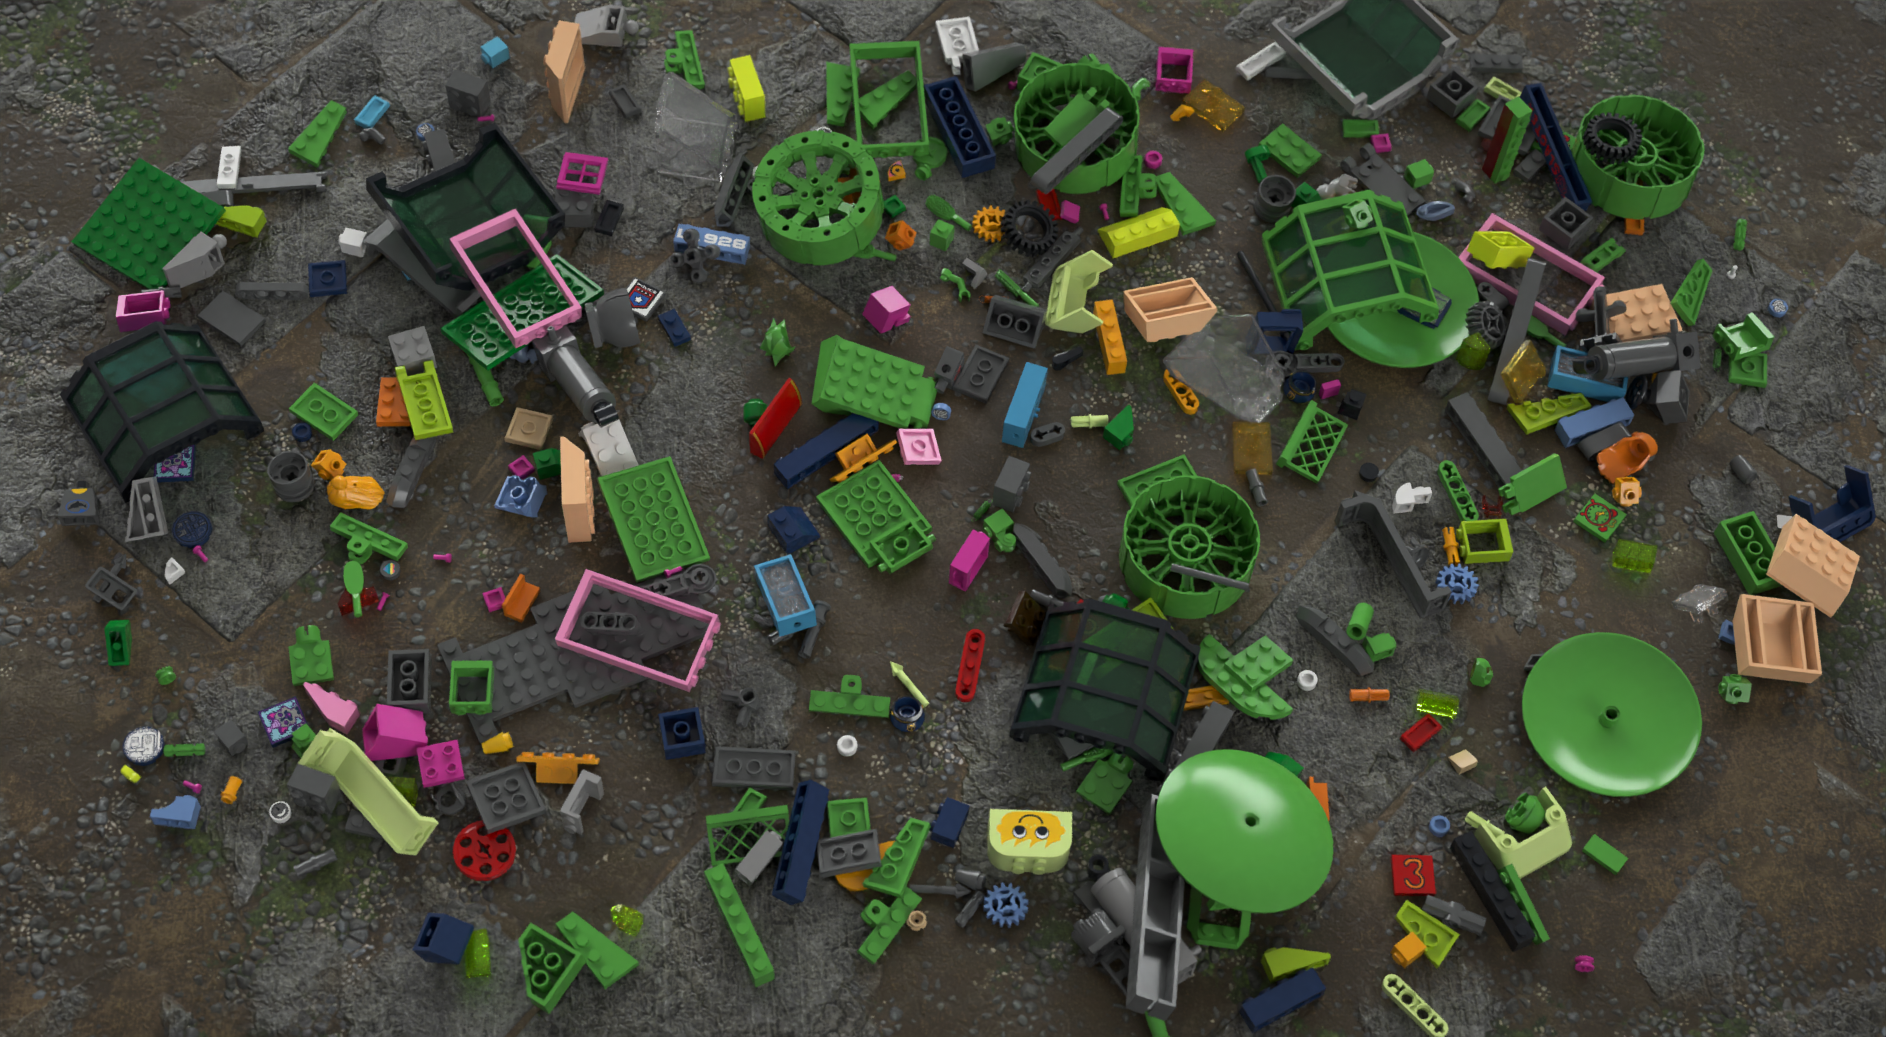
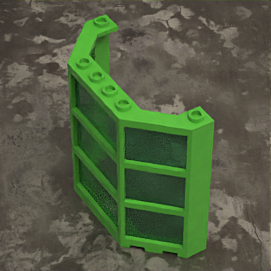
M1365 190L1296 206L1290 216H1284L1275 223L1276 227L1271 231L1266 230L1262 233L1263 249L1282 310L1300 309L1302 311L1303 333L1295 351L1313 347V337L1331 323H1342L1349 319H1359L1371 314L1377 315L1389 310H1398L1402 307L1420 312V323L1438 319L1439 307L1403 202L1401 201L1394 202L1391 201L1390 197L1382 194L1378 196L1374 194V191ZM1355 199L1365 200L1372 210L1373 220L1362 229L1348 226L1344 219L1345 214L1342 207Z

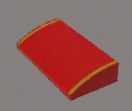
M788 378L749 432L750 453L762 459L802 405L800 392L791 378Z

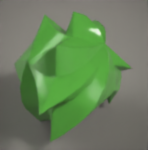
M773 318L769 330L765 333L760 349L766 351L765 356H773L775 367L785 355L790 356L789 354L794 351L795 346L791 347L789 344L785 319L776 325Z

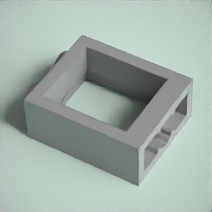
M766 830L735 869L734 874L751 886L782 847V837L773 830L771 833Z

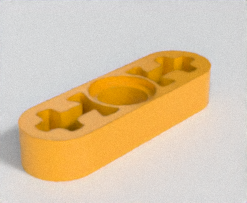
M1174 367L1167 368L1163 376L1164 383L1182 411L1188 415L1195 414L1198 411L1199 400L1181 372ZM1184 388L1186 393L1179 394L1176 389Z

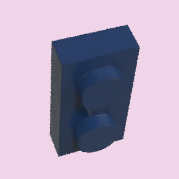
M675 309L658 315V320L674 347L691 340L689 332Z

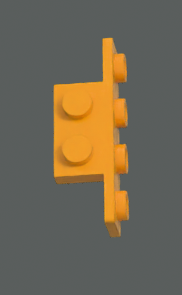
M868 434L853 441L835 453L844 470L830 478V481H838L840 483L847 479V475L852 471L857 473L862 470V465L866 462L870 464L879 459L878 455L882 452L886 454L894 449L893 445L897 443L896 439L885 443L878 449H876Z
M522 752V755L517 756L516 761L537 762L536 783L575 784L578 779V764H598L600 758H595L594 754H583V757H575V754L564 753L562 757L554 756V753H542V756H534V752Z

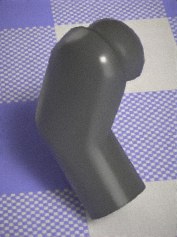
M365 128L359 134V138L362 141L374 139L378 144L382 145L386 140L375 128Z
M1460 180L1456 183L1455 188L1465 193L1463 199L1471 203L1473 198L1476 197L1472 187Z

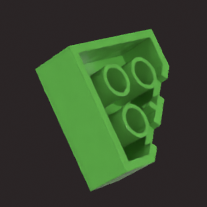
M530 923L518 940L527 986V996L533 1005L550 1014L586 961L582 953Z

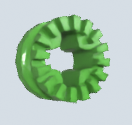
M170 666L162 667V670L159 669L155 673L160 685L169 684L176 679V675Z

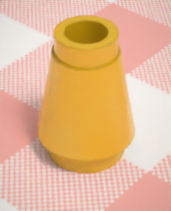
M501 732L483 742L482 748L485 755L505 752L513 748V742L509 732Z

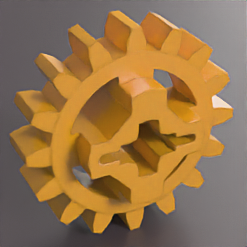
M992 205L989 209L983 207L982 212L977 210V215L973 216L972 221L974 234L978 233V238L985 237L984 241L991 239V242H994L996 238L998 241H1001V236L1005 233L1001 232V221L1005 215V210L999 211L998 206L996 209H993Z

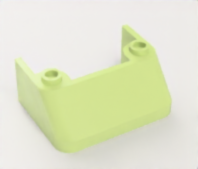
M1091 250L1057 267L1052 278L1045 324L1051 329L1081 334L1102 325L1103 320L1084 308L1088 289L1098 284L1099 273L1111 268L1113 264Z
M1547 787L1542 788L1537 797L1546 811L1545 820L1549 824V827L1518 844L1514 837L1509 834H1502L1495 838L1484 821L1478 826L1474 835L1498 870L1513 864L1521 879L1567 853L1571 848L1572 839L1566 814Z

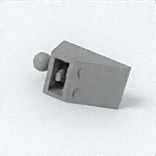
M606 5L577 13L574 22L580 24L582 44L622 47L625 30L629 34H635L639 29L636 21H628L625 6Z
M200 232L197 236L193 237L162 268L169 287L180 285V288L216 273L225 264L220 251L227 244L225 236L217 234L210 238Z

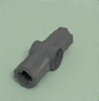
M1427 895L1422 907L1424 912L1442 920V923L1449 928H1462L1479 936L1486 922L1485 917L1466 910L1460 903L1453 901L1447 903L1430 895Z

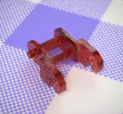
M1483 495L1482 509H1485L1484 515H1486V518L1489 515H1496L1500 518L1503 514L1501 512L1503 505L1502 496H1498V505L1496 506L1489 505L1485 499L1486 495ZM1489 508H1497V512L1489 511Z

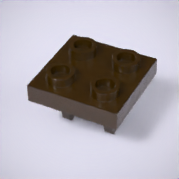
M1019 591L1014 605L1011 606L1008 619L1003 626L1008 627V631L1014 632L1027 646L1034 645L1046 612L1026 591Z

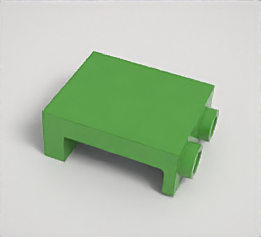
M1754 313L1747 314L1743 323L1724 328L1722 324H1718L1712 336L1733 361L1769 350L1774 339L1773 334Z

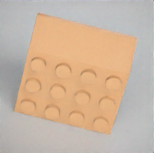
M559 20L557 27L553 29V40L549 41L548 55L545 54L543 64L546 65L545 76L548 77V98L551 99L552 108L562 121L568 124L585 71L580 24Z
M1193 277L1123 291L1124 311L1147 342H1157L1165 338L1173 339L1176 336L1192 335L1195 332H1200L1217 312V307Z
M1662 284L1606 295L1607 307L1617 300L1623 301L1626 305L1627 310L1625 313L1609 318L1610 333L1616 332L1622 342L1667 334V332H1671L1670 319H1677L1678 331H1682V327ZM1594 299L1589 310H1594Z
M560 437L562 508L568 543L592 541V534H595L593 518L595 517L593 505L594 490L589 460H585L584 452L567 438Z
M1796 514L1781 529L1766 575L1806 602L1814 603L1815 608L1831 618L1850 591L1860 556Z
M1746 594L1739 596L1733 618L1738 675L1812 683L1822 675L1814 603Z

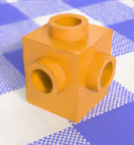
M331 449L321 451L311 464L318 472V475L324 480H331L338 475H342L343 469L347 465L342 460V457Z
M1634 477L1615 478V487L1612 489L1614 500L1624 507L1639 504V498L1642 495L1640 482Z

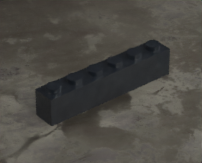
M1472 830L1454 838L1449 847L1512 952L1530 945L1536 936Z

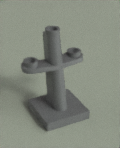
M1603 286L1596 287L1593 291L1594 310L1581 308L1576 313V320L1579 322L1595 321L1596 337L1580 340V347L1586 353L1594 346L1622 342L1616 332L1610 333L1609 318L1625 313L1627 310L1626 305L1623 301L1617 300L1607 307L1606 288Z

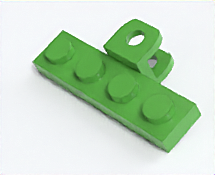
M692 30L675 31L677 48L665 51V70L670 74L682 73L683 70L687 90L704 89L705 82Z
M1134 155L1133 164L1123 174L1120 217H1137L1139 199L1156 197V175L1142 173V155Z
M341 512L330 525V531L350 539L347 544V550L350 551L348 557L359 564H363L369 559L373 553L372 550L398 561L408 548L406 542Z
M844 675L841 683V693L811 690L809 711L889 718L890 697L861 695L862 683L860 676ZM853 682L855 686L850 687L848 684Z
M906 886L902 898L897 897L890 907H887L879 900H872L860 916L866 924L874 929L857 950V953L872 965L875 964L922 898Z

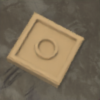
M516 407L505 436V442L542 450L553 421V416Z

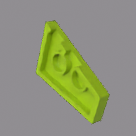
M1408 900L1405 901L1395 916V920L1407 934L1413 931L1426 946L1424 954L1438 969L1460 934Z

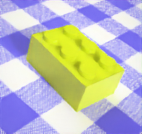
M751 56L730 59V67L727 68L730 77L728 78L730 89L734 90V101L739 104V115H743L745 122L765 118V95Z
M1475 231L1467 251L1472 254L1474 259L1485 262V266L1491 269L1496 267L1518 269V267H1526L1527 260L1531 257L1534 247L1509 231Z

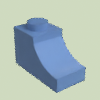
M176 796L175 801L169 806L161 809H152L150 818L154 825L195 829L201 806L197 798L193 796Z

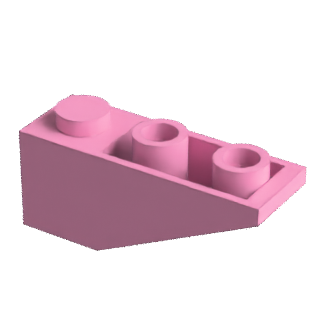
M305 682L303 686L307 695L329 726L348 734L360 716L357 705L350 700L344 701L340 699L334 692L328 693L324 691L322 687L315 683L311 685Z

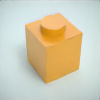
M1412 931L1394 945L1391 951L1392 958L1397 964H1401L1403 968H1406L1424 953L1426 946Z

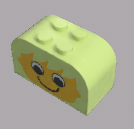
M990 809L987 854L990 862L997 869L1012 871L1015 874L1033 872V874L1042 875L1059 871L1066 865L1072 843V812Z

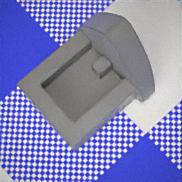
M966 257L962 264L966 270L975 275L971 286L977 288L986 278L987 272L984 268Z

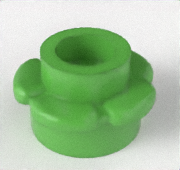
M919 164L915 170V175L918 179L925 181L932 176V172L928 165Z

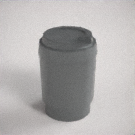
M1737 455L1729 462L1731 469L1742 483L1749 484L1757 478L1756 469L1742 455Z

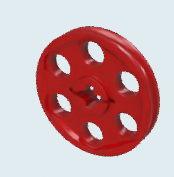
M481 820L471 823L461 830L453 845V856L456 866L466 877L477 881H490L499 878L510 869L515 860L516 845L513 835L507 828L480 836L478 830L484 827ZM499 835H506L508 837L505 843H498L496 838ZM463 839H470L472 841L471 845L466 848L462 847L460 843ZM480 844L485 849L488 848L489 856L484 852L481 853ZM500 854H507L509 856L506 862L502 863L497 860ZM465 858L473 860L472 865L468 867L463 866L461 862ZM489 865L492 870L488 874H482L480 872L481 867Z

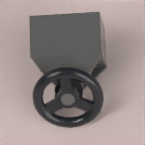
M1681 370L1658 372L1649 389L1647 388L1648 380L1645 375H1638L1631 382L1625 399L1631 410L1636 409L1643 402L1665 424L1687 422L1690 390ZM1642 380V384L1638 387V382Z

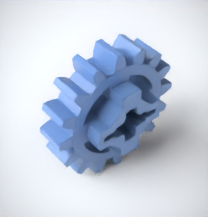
M1450 564L1449 568L1444 566L1443 570L1439 571L1435 581L1438 584L1437 587L1449 586L1452 592L1449 600L1452 599L1453 604H1456L1457 601L1461 604L1465 600L1469 602L1475 596L1479 586L1476 583L1478 578L1472 577L1474 571L1468 572V567L1466 566L1463 569L1461 564H1458L1457 567Z
M1001 883V888L994 885L993 892L988 890V897L984 898L986 905H984L983 910L988 912L986 915L987 919L993 918V925L999 922L1000 928L1004 924L1011 928V923L1017 926L1019 925V919H1025L1024 913L1028 912V907H1026L1028 899H1024L1025 892L1019 893V886L1013 889L1012 883L1008 887ZM1016 899L1019 902L1020 908H1018V905L1015 904ZM992 902L997 907L996 912L993 909Z

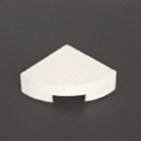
M173 558L168 560L165 568V578L169 585L185 574V570Z

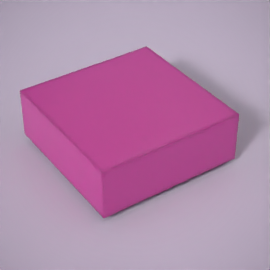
M1388 134L1370 136L1371 145L1375 148L1376 153L1391 151L1392 147Z
M1064 200L1061 205L1060 217L1076 224L1079 221L1080 206Z
M1339 379L1321 384L1319 391L1321 399L1338 395L1341 387Z
M524 455L508 465V469L514 476H519L522 480L535 472V468Z
M501 587L482 593L489 613L502 608L506 598Z

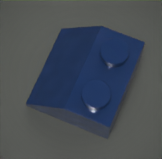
M783 506L767 515L768 527L787 555L820 538V534L801 507Z

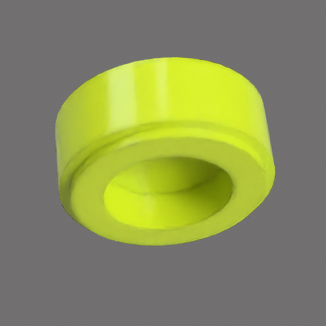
M126 765L120 770V773L133 783H137L141 778Z

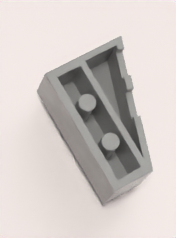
M157 477L132 481L125 542L168 534Z

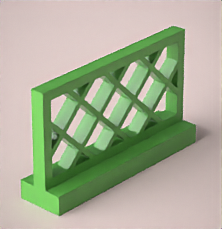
M1311 400L1301 415L1276 465L1281 468L1286 466L1317 484L1348 424L1316 407L1318 403ZM1315 415L1323 417L1324 423L1317 424ZM1335 424L1342 429L1340 432L1333 433L1330 425ZM1326 426L1329 434L1321 436L1319 427ZM1314 429L1317 437L1309 438L1307 430ZM1331 438L1333 446L1326 447L1323 439ZM1319 440L1321 448L1314 450L1311 442ZM1307 443L1310 451L1302 452L1300 444ZM1323 452L1326 459L1318 461L1316 453ZM1311 454L1314 463L1306 464L1304 456ZM1300 457L1302 465L1297 466L1291 462L1292 458ZM1316 466L1318 475L1311 474L1308 468Z
M782 805L706 816L712 866L722 863L742 862L745 857L739 858L733 852L740 843L747 849H752L742 841L748 832L756 836L758 840L761 838V836L751 830L757 822L763 823L767 826L766 830H773L785 840L783 834L785 831L787 833L789 825L788 806ZM785 819L786 827L781 834L771 827L776 820ZM752 823L749 828L746 825H744ZM736 825H741L747 830L741 839L731 833ZM732 826L729 830H727V829L724 828V827ZM721 828L726 832L720 842L712 837V829ZM728 835L738 841L731 851L722 845V842ZM713 841L718 844L715 849ZM721 846L729 854L725 860L716 861L715 852ZM778 851L774 857H781L782 852ZM731 855L735 857L734 859H728Z

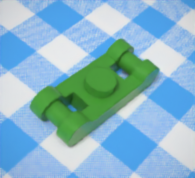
M1611 238L1584 257L1580 263L1598 273L1617 257H1621L1626 250L1622 246L1619 247L1616 244L1617 242Z

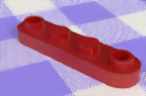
M979 629L968 631L965 638L955 690L956 698L961 702H970L973 700L976 692L985 644V634Z

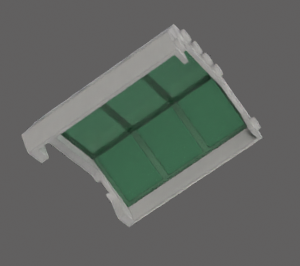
M1340 0L1339 2H1334L1326 10H1321L1313 18H1308L1300 26H1295L1292 30L1284 28L1286 23L1285 16L1275 19L1271 23L1269 35L1352 116L1357 115L1359 118H1368L1369 120L1376 119L1423 89L1427 84L1425 80L1431 73L1435 75L1442 67V60L1447 55L1451 56L1459 40L1417 0Z

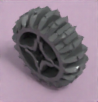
M1482 301L1468 308L1466 313L1467 319H1465L1467 323L1466 328L1475 346H1479L1480 349L1492 350L1501 346L1505 341L1507 323L1504 321L1505 317L1502 316V311L1498 310V305L1494 306L1493 302Z

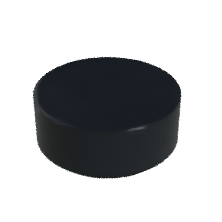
M1364 463L1359 470L1360 478L1366 482L1375 481L1379 474L1378 467L1373 463Z

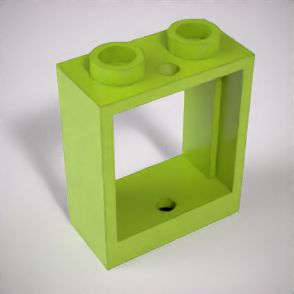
M1506 519L1461 521L1459 528L1456 529V539L1460 541L1459 554L1460 557H1463L1464 564L1510 561L1513 548ZM1496 533L1499 550L1470 552L1467 534Z

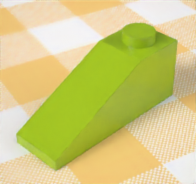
M244 205L224 207L226 211L215 225L257 238L267 221L263 210L258 207Z
M1274 947L1265 951L1261 962L1270 983L1294 976L1304 968L1308 970L1312 967L1316 969L1328 965L1331 956L1330 953L1285 947L1276 949Z

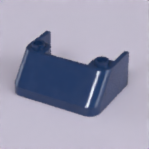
M1849 465L1844 466L1847 483L1842 485L1837 491L1838 502L1814 515L1811 502L1792 495L1788 497L1792 517L1796 514L1839 542L1872 525L1876 517L1868 472Z

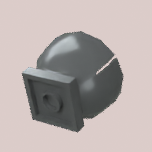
M619 288L606 293L596 305H593L592 302L585 304L595 348L601 347L603 342L617 347H630L640 343L627 288Z

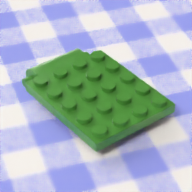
M838 337L819 402L900 429H907L909 424L914 426L913 429H926L937 394V390L934 388L936 382L933 377H922L925 366Z
M880 460L816 496V501L868 569L880 562L881 564L877 566L878 570L881 573L886 570L891 574L933 549L932 542L936 541L935 536L931 534L926 537L927 534L932 532V526Z

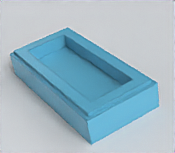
M374 95L354 119L355 124L363 128H372L390 107L389 102Z

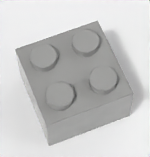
M425 326L388 336L397 367L404 365L407 376L424 372V361L433 360L434 367L437 368Z

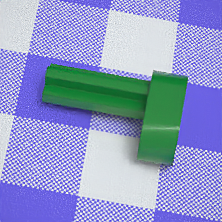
M1267 145L1252 147L1244 153L1247 162L1252 165L1258 183L1267 177L1261 162L1268 159L1271 155Z

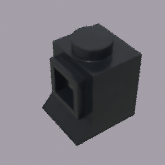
M1351 389L1342 400L1338 414L1357 420L1366 394Z

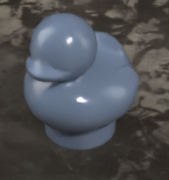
M528 345L510 356L511 359H516L520 363L530 360L534 364L537 361L535 350H529Z

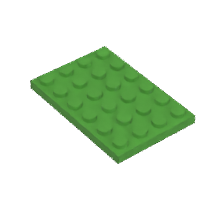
M670 456L597 478L636 583L663 575L666 569L672 570L679 566L687 568L710 560Z

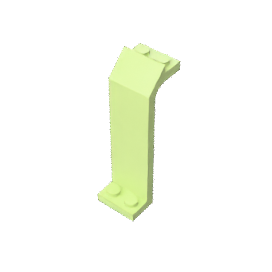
M331 728L328 731H319L298 762L306 767L335 776L340 789L396 853L417 855L438 824L435 818L420 816L353 741Z

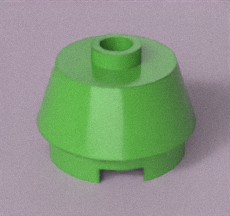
M1523 793L1517 798L1519 802L1514 808L1508 809L1505 820L1508 821L1511 829L1529 834L1540 827L1546 811L1536 796Z

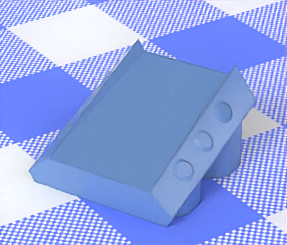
M507 476L494 506L496 509L532 518L538 517L537 513L545 495H547L546 485L540 484L535 477H528L522 480L519 476Z

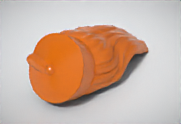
M1636 431L1632 433V437H1625L1597 455L1599 473L1604 475L1609 480V483L1613 484L1615 483V478L1627 477L1641 470L1649 458L1658 451L1656 441L1649 434Z

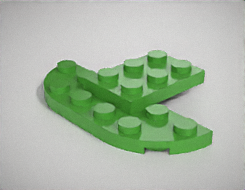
M1210 634L1202 640L1197 662L1201 675L1237 709L1251 717H1270V720L1280 719L1292 713L1293 708L1265 683L1291 666L1293 659L1266 635L1235 656Z

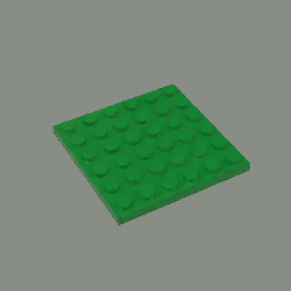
M138 158L71 242L76 247L146 289H157L159 286L166 288L168 282L162 268L193 237L197 236L200 232L207 235L226 210L221 205Z

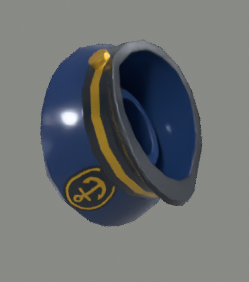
M1296 371L1291 373L1290 377L1285 380L1283 390L1285 395L1293 402L1305 403L1314 397L1317 382L1312 374L1306 371Z
M902 696L898 698L890 710L892 724L904 732H912L919 729L925 719L923 705L915 697Z

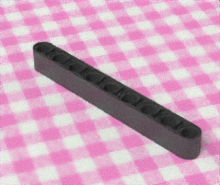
M1532 258L1527 260L1487 401L1506 405L1546 262Z

